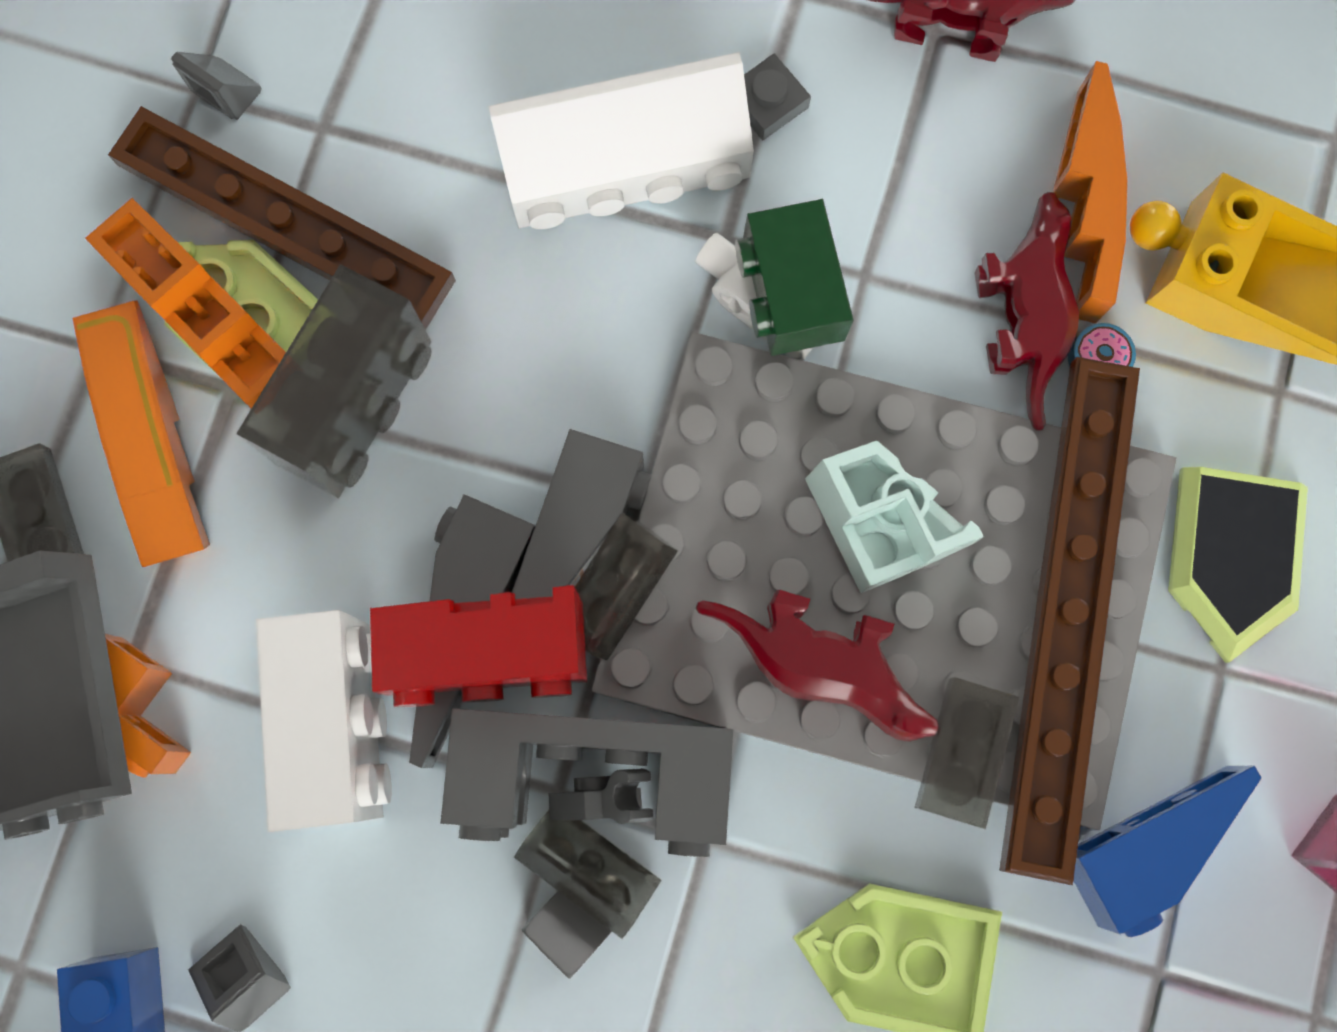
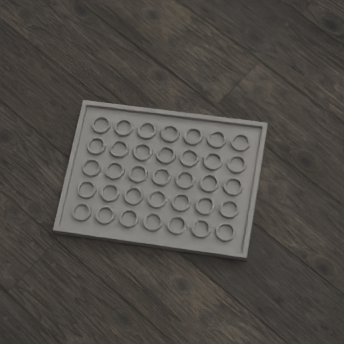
M691 332L591 692L716 727L733 729V731L1008 806L1061 427L1046 424L1043 430L1036 431L1032 427L1030 419L780 354L771 356L770 352ZM877 440L899 458L905 472L912 477L922 478L938 492L933 500L963 526L973 521L980 528L984 537L976 543L927 566L860 593L805 478L823 459ZM1130 446L1081 818V827L1093 830L1101 829L1177 458ZM776 590H783L811 599L808 610L799 619L808 624L815 631L827 630L835 632L852 641L856 621L861 622L863 615L894 623L891 636L880 643L881 650L902 688L916 703L937 719L939 728L936 735L911 742L897 740L883 732L864 714L850 706L839 703L798 699L783 693L758 668L739 635L725 623L700 615L695 609L697 602L705 600L734 608L753 618L764 627L769 628L770 620L767 606Z

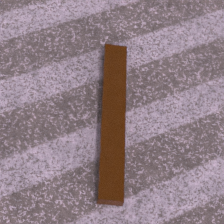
M1076 357L1070 363L999 871L1073 886L1140 368Z

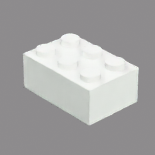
M341 610L256 619L268 832L383 818V804L391 802L392 782L388 764H380L378 737L386 736L387 715L383 698H375V693L372 692L370 625Z

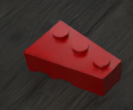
M568 585L552 587L553 596L515 599V593L506 592L490 594V601L454 603V600L445 599L370 608L372 692L385 696L393 695V707L435 705V692L462 691V702L504 700L503 688L530 686L531 698L572 695V683L587 682L583 602L575 586Z

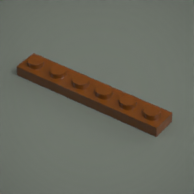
M142 106L108 154L115 164L424 332L456 282L453 273Z

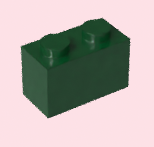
M818 199L748 213L743 238L735 240V250L742 278L752 276L757 298L749 300L750 316L756 337L766 336L771 356L845 341L854 319L824 200Z

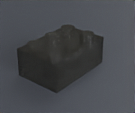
M340 264L236 434L275 465L339 499L346 486L349 488L353 487L362 477L369 460L366 452L377 433H385L394 423L400 409L398 398L409 379L417 380L429 363L432 349L429 346L432 341L409 299Z

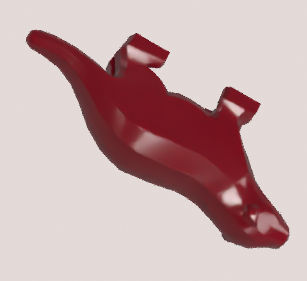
M1076 0L868 1L901 3L898 8V15L895 17V40L923 45L925 31L919 26L933 25L941 22L949 28L974 31L975 37L969 55L974 58L996 62L1001 53L1002 45H1005L1010 27L1031 15L1070 6Z
M1055 192L1044 193L1038 199L1029 231L1007 261H1000L995 253H986L982 258V265H978L974 272L979 298L1004 294L1006 321L1011 328V331L1007 329L997 330V343H988L986 345L990 374L1007 375L1019 366H1028L1026 406L1028 418L1036 431L1043 430L1046 425L1044 413L1046 388L1056 370L1068 356L1076 339L1079 323L1078 306L1064 265V254L1071 232L1072 217L1069 209L1058 199Z
M776 590L767 606L770 620L769 628L764 627L753 618L734 608L705 600L697 602L695 609L700 615L725 623L739 635L758 668L783 693L798 699L839 703L850 706L864 714L883 732L897 740L911 742L936 735L939 728L937 719L916 703L902 688L881 650L880 643L891 636L894 623L863 615L861 622L856 621L852 641L835 632L827 630L815 631L808 624L799 619L808 610L811 599L783 590Z

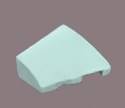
M877 440L823 459L805 478L860 593L927 566L976 543L984 537L980 528L973 521L963 526L933 500L938 492L922 478L912 477L905 472L899 458Z

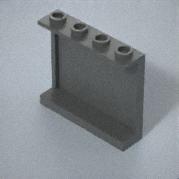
M39 550L0 565V831H3L4 840L50 830L48 817L57 815L58 824H67L104 815L102 802L132 794L92 555Z

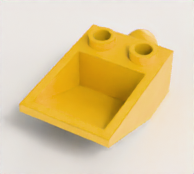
M1224 172L1191 202L1182 224L1181 217L1176 208L1164 201L1147 202L1134 212L1130 220L1129 230L1133 241L1139 247L1151 251L1161 250L1168 246L1171 247L1146 300V304L1204 331L1337 365L1336 225ZM1215 260L1219 262L1216 272L1209 266Z

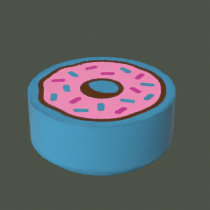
M1109 323L1094 324L1084 329L1076 337L1068 354V364L1070 367V363L1076 357L1133 367L1136 360L1135 345L1131 337L1120 327Z

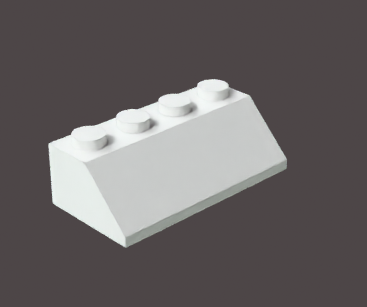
M740 52L488 106L518 228L531 226L534 229H549L563 223L565 218L587 213L593 216H608L619 212L628 204L647 200L657 204L667 203L679 198L687 191L706 187L714 191L726 190L738 185L743 179L750 178L754 149Z

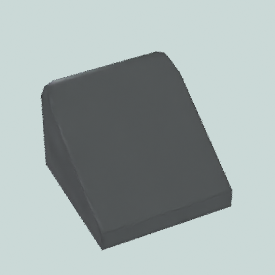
M176 52L171 57L172 65L191 92L231 119L235 118L238 120L261 92L262 88L257 82L219 57Z
M571 876L524 926L522 932L570 979L616 928L619 922Z
M241 924L188 969L211 1021L236 1032H241L248 1028L291 988L285 975L247 927Z

